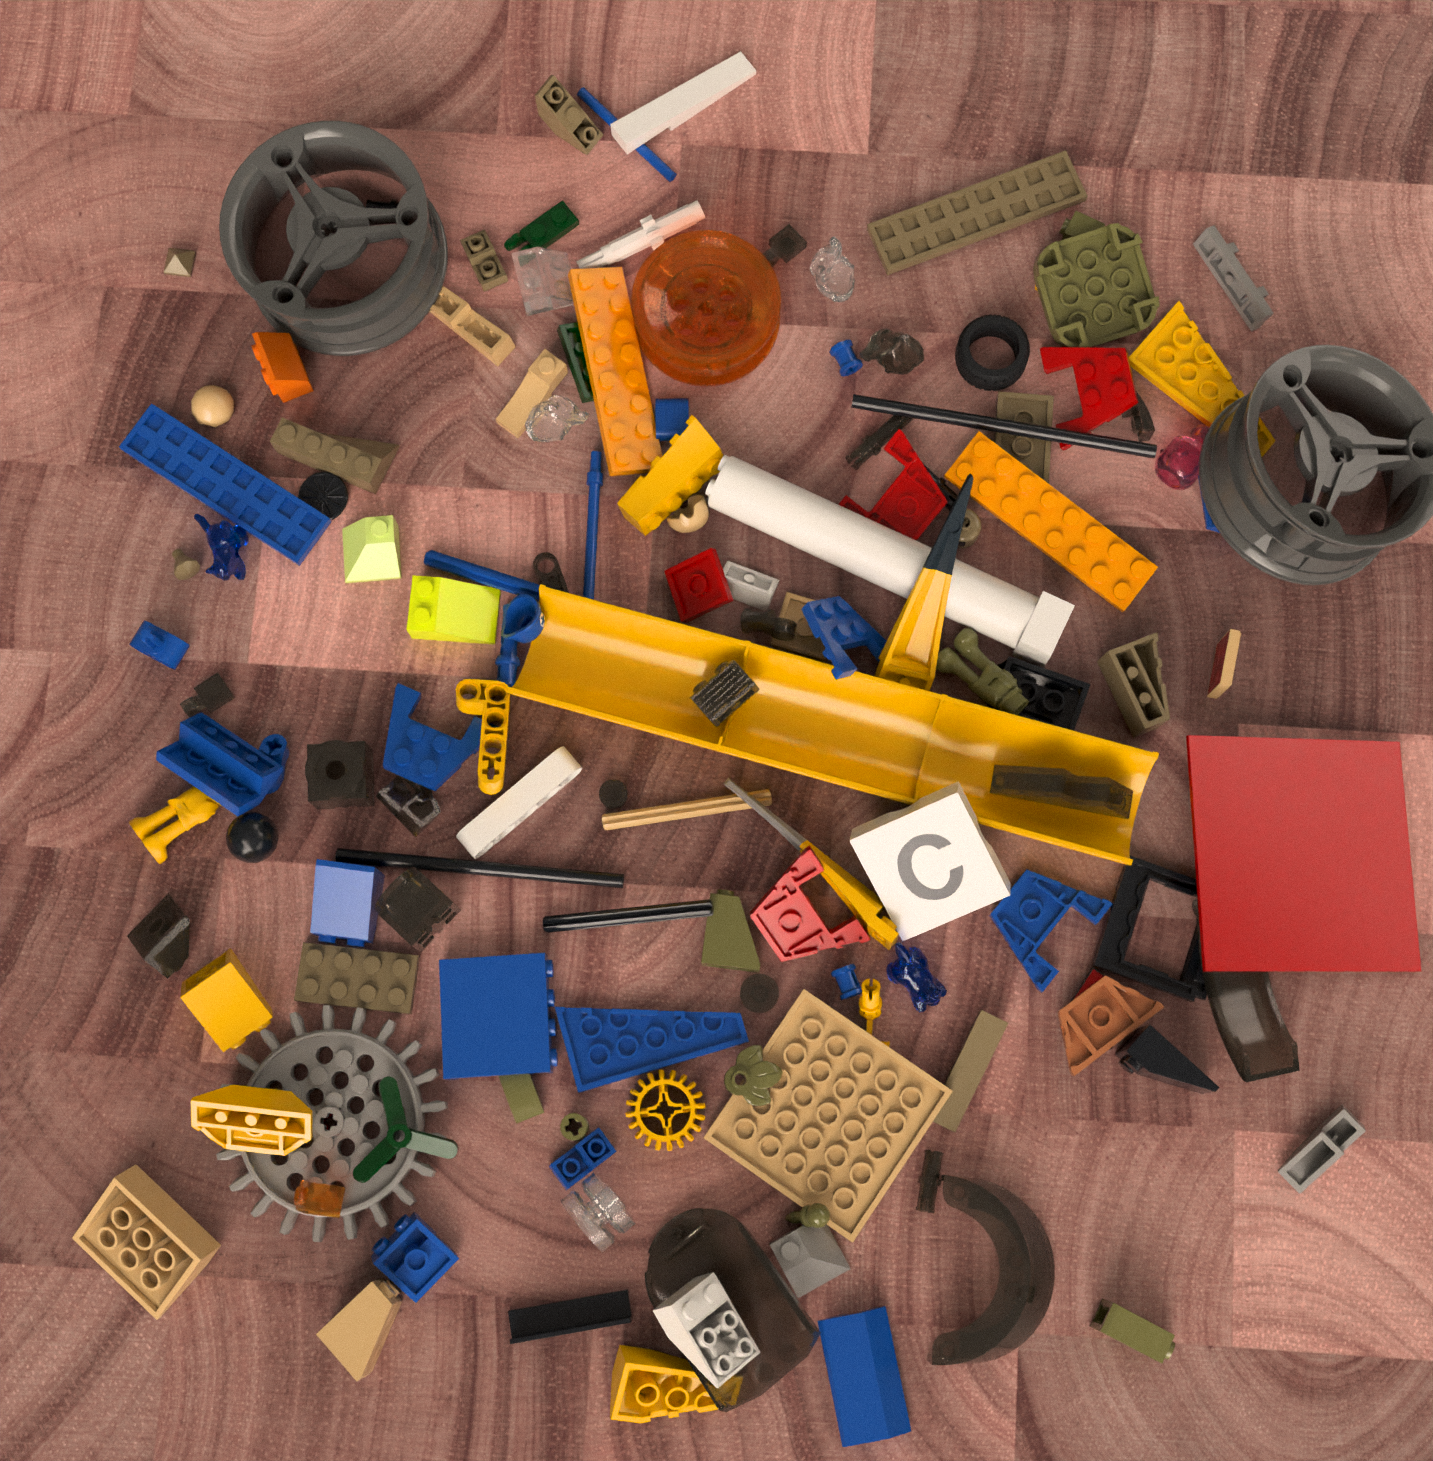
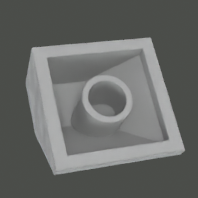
M827 1224L821 1228L801 1225L769 1243L797 1298L851 1269Z

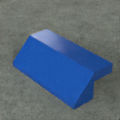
M202 712L180 722L179 741L158 750L156 760L236 816H240L260 805L283 772L282 765Z
M886 1306L819 1320L818 1327L842 1447L886 1440L911 1432Z

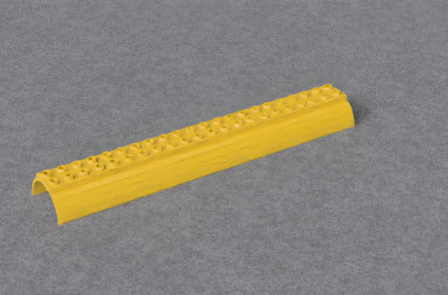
M540 584L539 604L545 615L544 628L541 634L531 642L524 666L517 681L512 687H507L506 692L508 694L909 805L914 804L926 795L959 781L977 816L978 824L1125 865H1132L1133 859H1130L1129 851L1135 816L1148 775L1158 759V752H1150L857 671L849 677L836 680L831 672L834 665L556 590L546 587V585Z

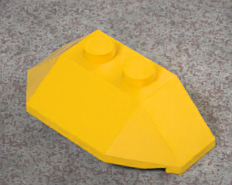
M229 1085L191 1099V1127L197 1131L201 1130L208 1138L225 1149L285 1156L312 1139V1110L292 1091Z

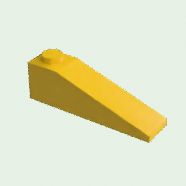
M619 1345L612 1371L610 1419L645 1423L650 1422V1418L665 1415L673 1418L679 1417V1413L697 1410L701 1413L735 1407L743 1378L741 1375L735 1374L719 1388H716L690 1360L647 1348Z

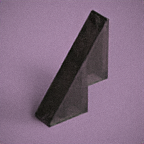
M994 765L990 789L991 794L1123 819H1129L1133 790L1109 777L1077 776L1064 768Z

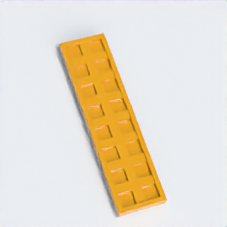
M622 267L570 269L568 278L594 396L593 399L609 476L649 473L652 465L651 462L657 455L660 458L663 456L659 439H656V423Z
M978 431L944 475L948 481L960 490L969 474L973 475L974 480L969 497L1121 612L1126 610L1158 568V566L980 431Z

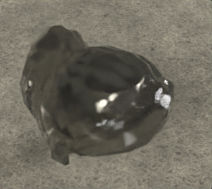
M885 328L876 331L871 336L866 348L860 352V357L868 362L876 359L885 368L887 374L904 375L911 372L924 361V349L919 341L909 334L899 331L894 332Z

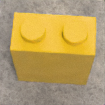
M231 948L182 982L180 998L222 1052L229 1048L232 1050L238 1048L246 1041L247 1035L254 1030L260 1032L271 1023L270 1019L273 1018L272 1008Z

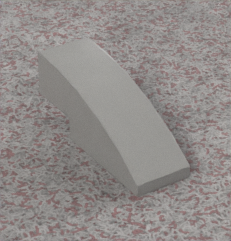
M1342 1104L1292 1153L1278 1169V1172L1300 1194L1344 1155V1150L1366 1131L1364 1125Z

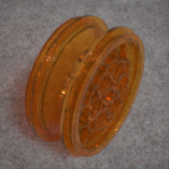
M697 230L671 238L657 247L646 258L634 280L631 307L637 341L647 359L659 371L676 381L693 386L706 387L732 383L745 377L767 358L778 336L781 291L773 267L756 247L730 233L716 230ZM704 287L707 291L699 293L695 289ZM724 295H731L733 297L727 301L721 299ZM679 304H684L687 306V308L683 310H677L674 307ZM710 313L711 316L706 317L702 316V314ZM731 319L737 320L739 323L733 326L727 324L726 322ZM683 329H690L693 331L689 335H683L680 333ZM709 337H717L719 339L715 343L706 341Z

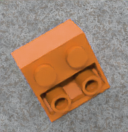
M252 333L256 344L251 345L257 361L261 364V373L266 384L269 385L273 396L278 394L284 403L314 391L290 333Z

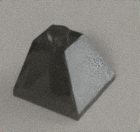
M167 894L127 937L143 960L168 979L174 972L182 968L185 960L189 957L190 919L170 894Z

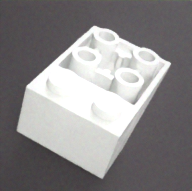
M714 1272L694 1277L652 1310L667 1337L716 1388L723 1385L761 1353Z

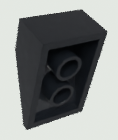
M1150 1024L1138 1028L1115 1054L1121 1059L1118 1062L1120 1066L1130 1074L1135 1072L1137 1075L1200 1094L1216 1092L1219 1089V1086Z

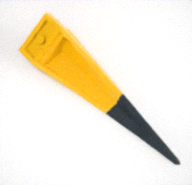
M971 474L967 476L879 656L880 662L875 672V677L930 691L935 678L942 626L958 543L974 480Z

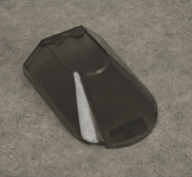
M695 1208L682 1212L672 1218L655 1236L648 1251L650 1256L647 1272H645L646 1290L654 1309L694 1277L714 1272L761 1352L719 1388H716L685 1356L720 1411L728 1412L761 1396L808 1357L821 1334L820 1330L753 1235L738 1219L721 1210Z

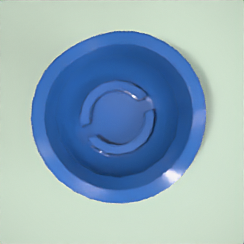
M520 594L509 603L504 614L501 632L503 638L526 644L532 642L541 634L545 624V615L535 598L527 594Z

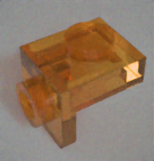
M301 1180L300 1186L296 1188L294 1194L296 1210L305 1214L339 1218L345 1187Z

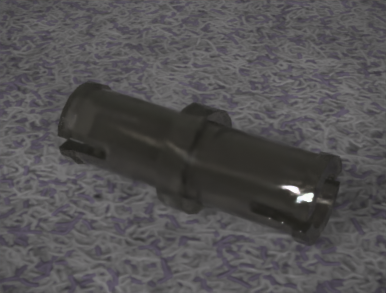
M925 1150L922 1175L918 1176L917 1183H920L915 1210L935 1214L937 1189L941 1187L942 1180H939L944 1153Z

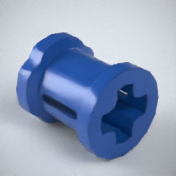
M851 340L839 342L829 351L830 355L836 358L841 368L839 370L841 376L854 374L863 366L862 361L857 359L852 349L853 343Z
M854 963L831 972L832 977L836 978L841 991V1001L862 993L860 983L854 971L856 968Z

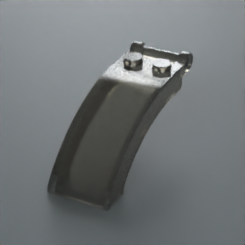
M1196 899L1192 903V908L1194 914L1196 915L1199 954L1202 968L1198 899ZM1202 969L1204 984L1215 1023L1224 1046L1242 1080L1247 1083L1300 1071L1297 1042L1293 1040L1283 1021L1274 997L1268 972H1203Z

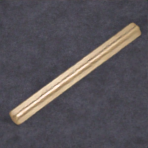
M768 789L747 792L764 806L772 804L771 792ZM733 794L603 814L602 824L604 830H613L751 809L752 807L739 796Z

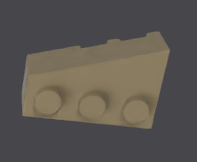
M1157 632L1109 650L1097 661L1133 738L1159 728L1170 719L1166 687L1162 682L1160 669L1162 667V660L1158 655L1157 642L1159 640Z

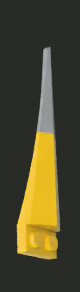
M728 778L723 784L765 818L800 853L809 845L824 866V871L819 874L837 893L852 914L857 915L869 935L886 949L890 950L896 943L899 933L895 931L897 926L885 916L881 919L879 918L884 909L880 898Z

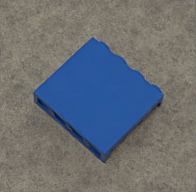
M546 953L439 960L443 1079L459 1080V1078L553 1073V1066H558L557 1048H552L551 1038L556 1036V1019H551L550 1007H555L554 989H549V977L554 976L553 960H548Z

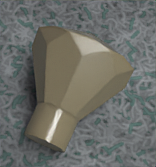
M176 549L172 552L175 560L174 575L178 580L190 579L198 573L200 564L197 560L185 556L181 549Z

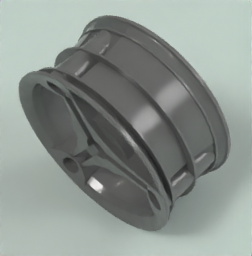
M317 121L282 131L257 147L245 159L232 177L222 202L219 221L220 242L223 255L232 275L240 286L256 301L260 311L278 333H290L294 343L299 347L332 356H353L377 351L393 344L411 332L429 313L430 308L435 304L442 290L448 266V246L441 219L433 204L427 198L421 177L409 157L393 141L373 129L350 122ZM344 170L370 171L396 180L404 186L407 192L402 196L397 208H365L357 196L338 187L320 188L313 179L324 174ZM306 183L311 192L302 197L296 188ZM291 193L295 205L288 216L286 232L294 255L282 281L272 280L262 283L255 272L257 243L272 211L281 200ZM398 238L404 239L408 249L402 262L393 275L377 290L360 300L346 305L329 308L311 307L307 297L325 271L340 269L353 263L361 256L370 243Z
M1314 345L1294 350L1275 361L1260 376L1253 390L1226 407L1209 427L1204 437L1199 457L1200 488L1207 511L1227 543L1242 558L1264 573L1301 585H1326L1347 579L1369 565L1386 546L1401 542L1415 534L1433 516V413L1420 393L1403 375L1372 355L1353 348L1337 345ZM1278 405L1296 432L1293 445L1294 457L1297 467L1306 480L1302 502L1293 506L1284 498L1271 480L1263 463L1258 444L1257 427L1260 413ZM1381 471L1387 497V512L1383 530L1362 535L1345 534L1341 524L1331 514L1336 500L1339 496H1350L1361 491L1373 480L1376 473ZM1320 491L1324 492L1320 504L1317 506L1316 502Z

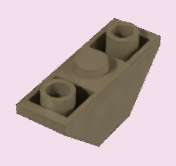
M550 75L535 94L538 115L555 135L582 153L589 154L604 134L554 75Z

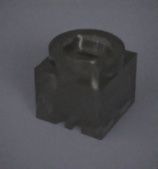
M331 740L322 744H307L305 776L308 782V802L317 810L335 809V807L375 806L373 750L365 741L344 742Z
M411 867L398 876L382 893L374 906V910L379 913L378 915L412 947L420 952L433 941V934L435 932L440 933L443 930V923H450L461 911L453 901L416 867Z

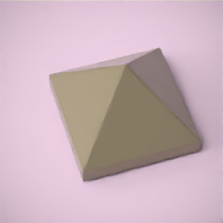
M168 248L164 274L191 277L196 252L193 250Z

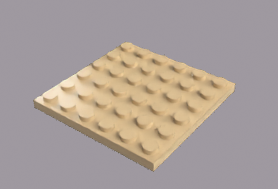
M803 989L762 1050L763 1061L772 1062L783 1071L779 1081L772 1087L767 1088L771 1102L762 1106H754L749 1104L742 1095L733 1094L704 1136V1139L802 1208L807 1205L811 1206L814 1203L825 1205L830 1212V1219L827 1225L853 1243L953 1091ZM744 1078L739 1085L744 1084Z

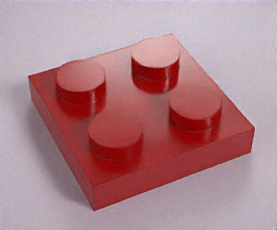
M709 548L664 571L681 622L688 623L734 601L716 549Z

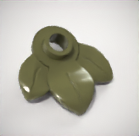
M753 1045L745 1048L737 1055L735 1066L729 1068L725 1073L724 1084L730 1093L738 1096L742 1095L751 1105L762 1106L771 1102L767 1088L772 1087L779 1081L783 1071L776 1064L763 1061L762 1046ZM737 1074L744 1077L743 1085H738L735 1082Z

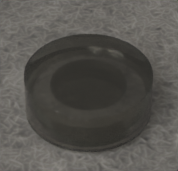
M608 780L600 787L599 798L606 808L619 809L627 802L628 791L621 781Z

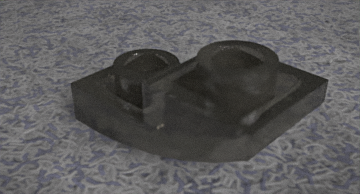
M1137 393L1139 403L1121 415L1122 418L1131 417L1132 431L1137 433L1139 442L1151 439L1155 432V427L1144 401Z

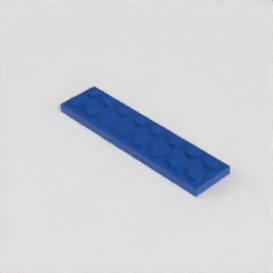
M152 403L119 446L123 452L298 566L301 565L332 522L326 515Z

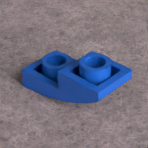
M597 1128L578 1142L572 1149L551 1163L549 1168L567 1191L617 1151L601 1129Z

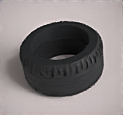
M996 314L976 318L960 334L955 352L958 371L965 381L967 380L969 384L980 390L999 391L1000 389L1008 388L1022 376L1030 355L1029 340L1023 328L1017 325V322H1014V320H1010V318ZM997 337L1009 344L1014 352L1015 361L1003 369H987L973 359L969 347L980 338Z

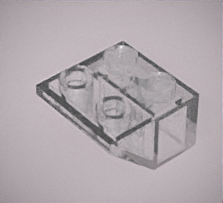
M534 247L511 253L527 316L574 305L568 278L571 267L566 252Z

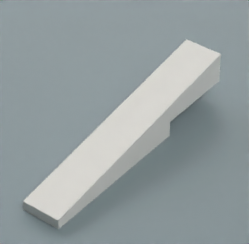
M739 52L610 124L612 136L625 153L629 154L666 128L672 131L756 75V70L742 52Z

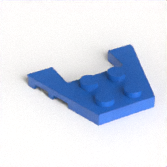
M840 596L810 601L801 609L814 637L818 638L820 636L825 647L822 653L824 657L832 661L834 668L831 672L836 680L849 677L857 670V667L844 650L867 646L877 661L880 662L879 656L887 641Z
M397 683L383 768L436 791L461 768L463 762L473 753L476 754L479 751L482 719L474 716L462 740L453 738L410 719L421 699V693ZM489 723V724H488L489 726L494 727V728H495V727H498V726H496V725H494V724H492V723Z
M1026 869L1010 889V896L1003 898L989 916L1037 990L1042 993L1059 971L1038 955L1036 949L1070 907H1073L1091 923L1096 925L1113 903Z

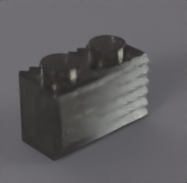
M734 659L730 662L725 661L721 663L714 671L716 675L708 682L703 680L693 689L694 694L690 697L716 727L759 691L758 686Z

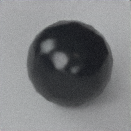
M246 812L236 817L228 826L226 833V844L230 853L245 863H258L267 859L277 848L279 839L278 830L274 822L259 812Z

